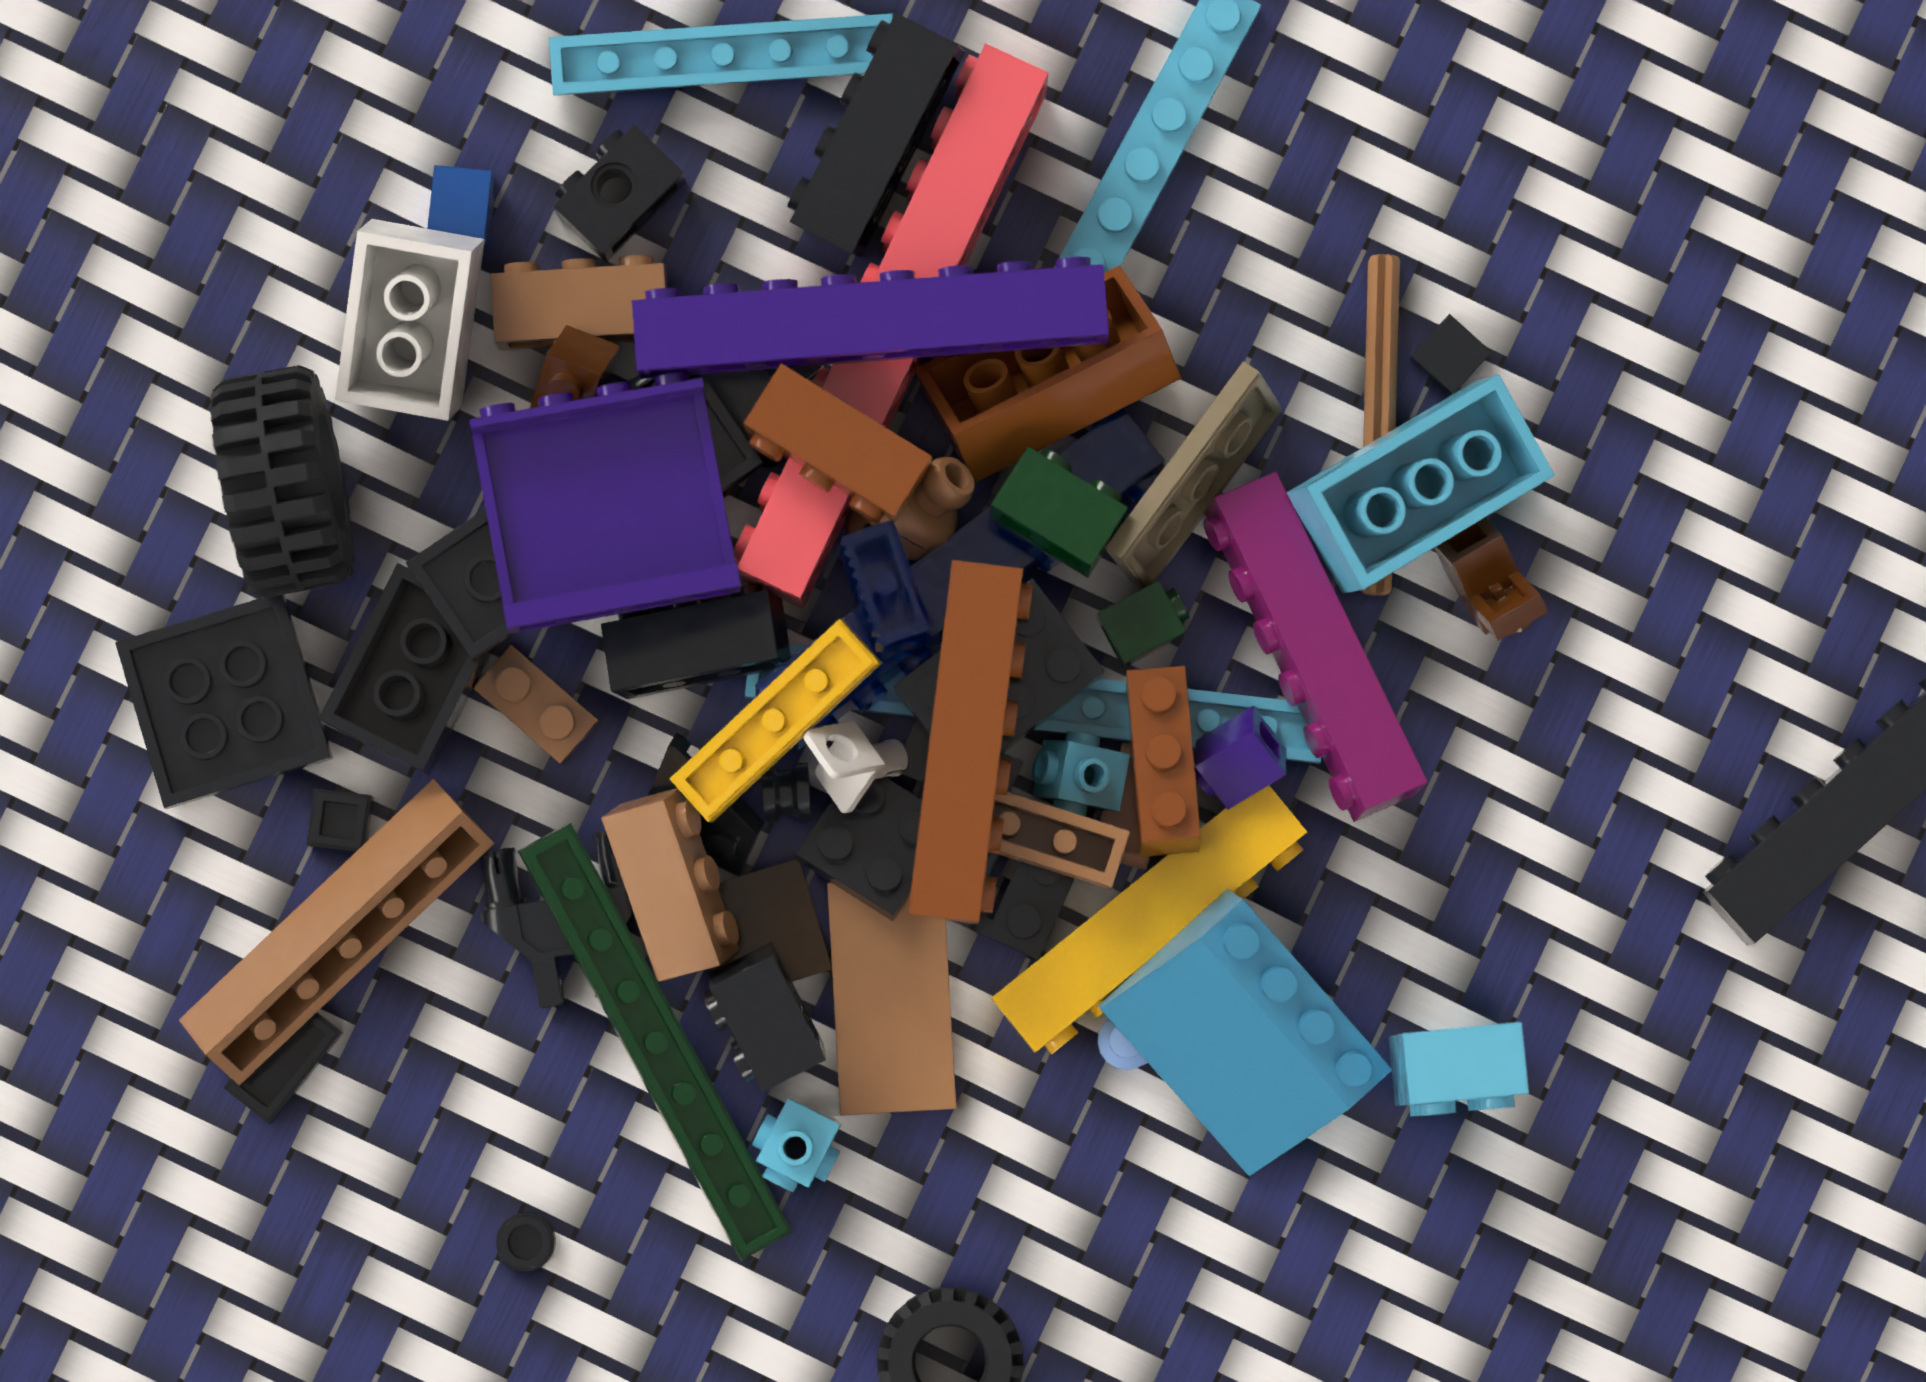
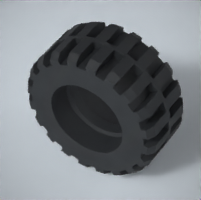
M297 365L222 380L213 389L211 394L212 409L210 412L213 426V447L216 454V468L222 491L224 511L226 512L229 524V532L246 585L249 586V590L252 593L268 598L342 584L354 571L353 533L337 439L334 434L330 411L327 408L326 397L323 388L320 387L317 374L311 369Z

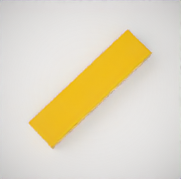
M839 619L683 765L670 780L707 822H713L798 743L807 730L814 728L882 662L844 620Z

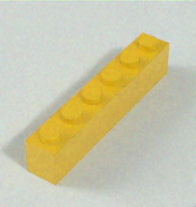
M1270 785L1232 808H1225L1200 828L1199 852L1168 854L991 998L1034 1053L1045 1046L1052 1055L1078 1034L1072 1023L1089 1009L1096 1018L1099 1017L1103 1012L1098 1006L1117 989V986L1143 966L1226 889L1244 899L1259 887L1252 878L1256 873L1269 863L1276 871H1279L1304 850L1297 840L1305 835L1307 831Z

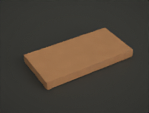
M827 883L840 1116L957 1109L946 920L909 916V897L894 921H891L833 883Z

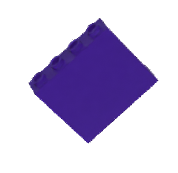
M688 372L670 373L655 377V386L632 390L630 382L613 383L596 388L597 397L574 401L573 393H557L539 398V407L516 411L514 403L495 404L481 408V417L469 419L508 634L740 592L741 583L737 563H735L708 418L703 378L690 380Z

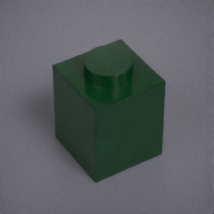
M1159 580L1099 611L1096 615V620L1122 669L1184 637L1186 630L1182 622L1189 619L1188 612L1176 590L1172 588L1165 592Z

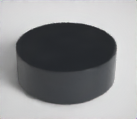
M516 1214L508 1218L500 1227L496 1239L497 1251L503 1262L515 1270H536L544 1266L553 1256L556 1247L554 1229L545 1218L538 1214Z

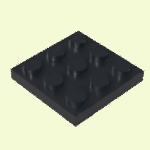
M285 594L268 598L262 597L115 642L165 809L174 808L333 759L323 722L318 719L320 711Z

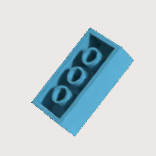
M1497 374L1476 380L1291 489L1286 494L1340 591L1344 594L1368 588L1554 477L1555 474L1501 376Z

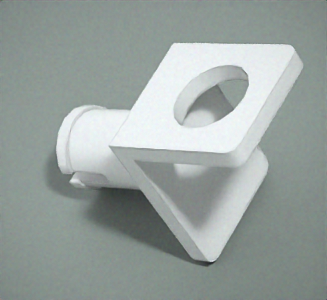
M855 720L809 729L803 736L804 741L820 762L815 769L816 777L842 813L853 811L874 779L898 776L903 774L902 770L907 768V751L900 741L889 739L882 743L871 744ZM835 740L828 749L826 741Z

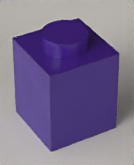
M1252 706L1196 740L1195 778L1207 795L1212 796L1216 794L1225 807L1230 809L1286 775V748L1256 708Z

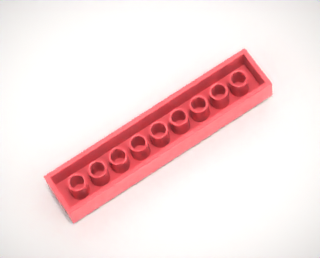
M986 43L978 58L970 54L968 55L955 83V86L958 87L955 94L958 102L954 110L946 106L942 109L930 136L933 139L931 149L934 150L929 162L921 158L918 160L906 186V190L909 191L906 200L910 201L904 214L897 210L894 211L882 236L881 242L884 243L882 252L886 254L880 266L872 262L868 265L860 283L880 281L879 274L887 271L912 270L915 272V278L938 277V269L967 265L1045 100L1049 72ZM922 358L833 364L831 370L821 367L813 383L889 429L915 375L914 368L919 366ZM784 455L787 463L781 475L771 472L759 495L757 503L760 504L759 510L763 513L756 528L746 524L733 552L734 557H736L735 562L738 563V572L742 581L748 584L762 585L763 590H769L781 599L804 609L850 511L849 503L853 497L834 485L828 493L812 485L799 475L803 466Z

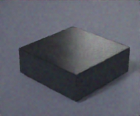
M1449 314L1409 359L1451 396L1481 366L1492 351Z
M314 788L306 846L349 852L359 850L368 841L374 796Z

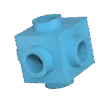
M1066 731L1065 741L1043 739L1042 749L1036 755L1032 767V777L1035 782L1033 796L1052 800L1053 807L1086 817L1088 808L1120 811L1130 754L1099 748L1101 737L1086 733Z
M788 1098L778 1118L767 1114L752 1143V1146L761 1150L756 1161L767 1166L762 1177L791 1192H794L798 1183L809 1188L814 1178L825 1182L840 1153V1150L832 1147L831 1144L841 1124ZM795 1136L802 1138L807 1146L805 1155L798 1160L791 1158L786 1152L787 1142Z

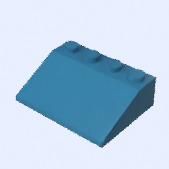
M1226 889L1098 1006L1248 1176H1251L1345 1113L1393 1070L1244 899L1229 889Z

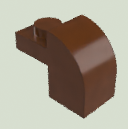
M1486 517L1434 548L1464 606L1485 635L1491 632L1499 641L1508 635L1524 631L1534 620L1548 613L1540 593L1518 571L1502 534Z

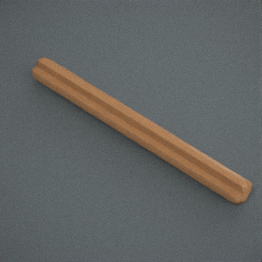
M1390 254L1372 255L1368 261L1363 447L1396 428L1400 259L1398 256ZM1392 573L1360 592L1370 596L1388 595L1392 589Z

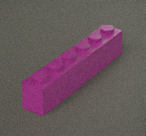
M1277 472L1214 497L1204 513L1207 518L1203 522L1206 536L1211 546L1216 551L1222 550L1231 568L1228 572L1231 588L1240 602L1244 603L1247 601L1256 622L1253 624V629L1257 642L1264 653H1272L1281 671V674L1278 676L1281 691L1286 701L1291 706L1297 705L1306 723V726L1303 728L1306 743L1316 758H1323L1332 778L1329 779V788L1337 806L1343 811L1347 809L1353 822H1356L1415 796L1428 783L1293 504L1286 494V490Z

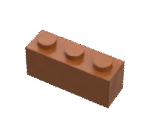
M780 364L743 423L745 430L753 435L748 443L749 445L776 462H779L783 454L803 466L799 472L803 479L827 493L833 485L853 497L849 506L879 524L883 516L894 523L897 521L932 465L931 455L783 364Z
M1185 666L1127 670L1126 695L1141 857L1199 852L1201 833Z

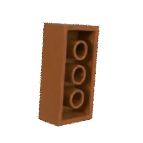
M1120 265L1104 273L1109 330L1107 344L938 356L914 368L935 418L961 462L970 470L974 483L1019 461L1027 447L1039 451L1181 379L1162 328Z

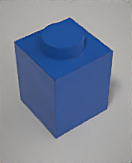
M434 165L427 229L485 239L484 248L489 249L497 182L492 171Z

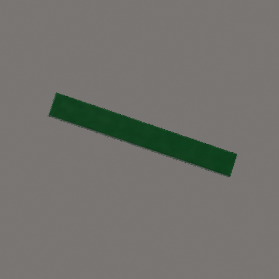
M567 823L518 850L521 859L737 1257L742 1261L792 1233L790 1226L572 824Z

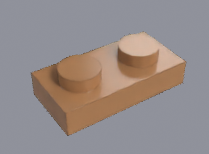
M512 645L509 646L473 688L561 765L599 723L591 713Z

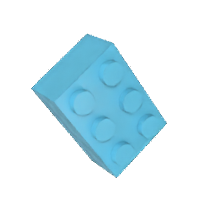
M1522 1022L1402 1033L1388 1037L1391 1068L1393 1069L1392 1079L1395 1106L1409 1105L1410 1116L1456 1113L1455 1101L1467 1100L1468 1111L1515 1107L1514 1095L1529 1094Z

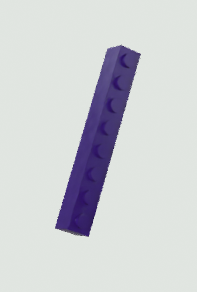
M1077 256L1057 259L1055 261L1056 268L1032 270V262L1011 261L998 264L997 272L974 274L972 266L959 265L938 269V277L915 278V272L912 270H893L880 273V281L856 283L855 275L841 274L822 277L821 286L798 287L797 280L776 279L763 282V290L739 292V285L731 283L708 285L704 287V295L681 296L680 289L677 288L651 289L645 291V299L632 300L636 369L641 379H648L676 372L701 375L778 369L780 364L792 368L1107 344L1109 330L1103 264L1091 265L1090 257Z

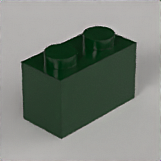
M1027 447L991 503L989 518L1089 578L1106 551L1105 547L1125 521L1128 507L1120 503L1122 496L1106 483L1093 479L1089 484L1071 473L1072 465L1057 453L1048 449H1043L1041 453H1038L1032 448Z

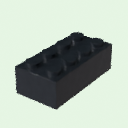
M895 13L890 24L881 20L875 29L866 49L873 58L864 76L855 72L851 77L840 100V104L844 105L847 109L837 128L830 124L826 127L813 154L821 159L811 180L805 177L799 180L787 205V208L795 211L790 223L861 258L965 55L964 50L958 44Z

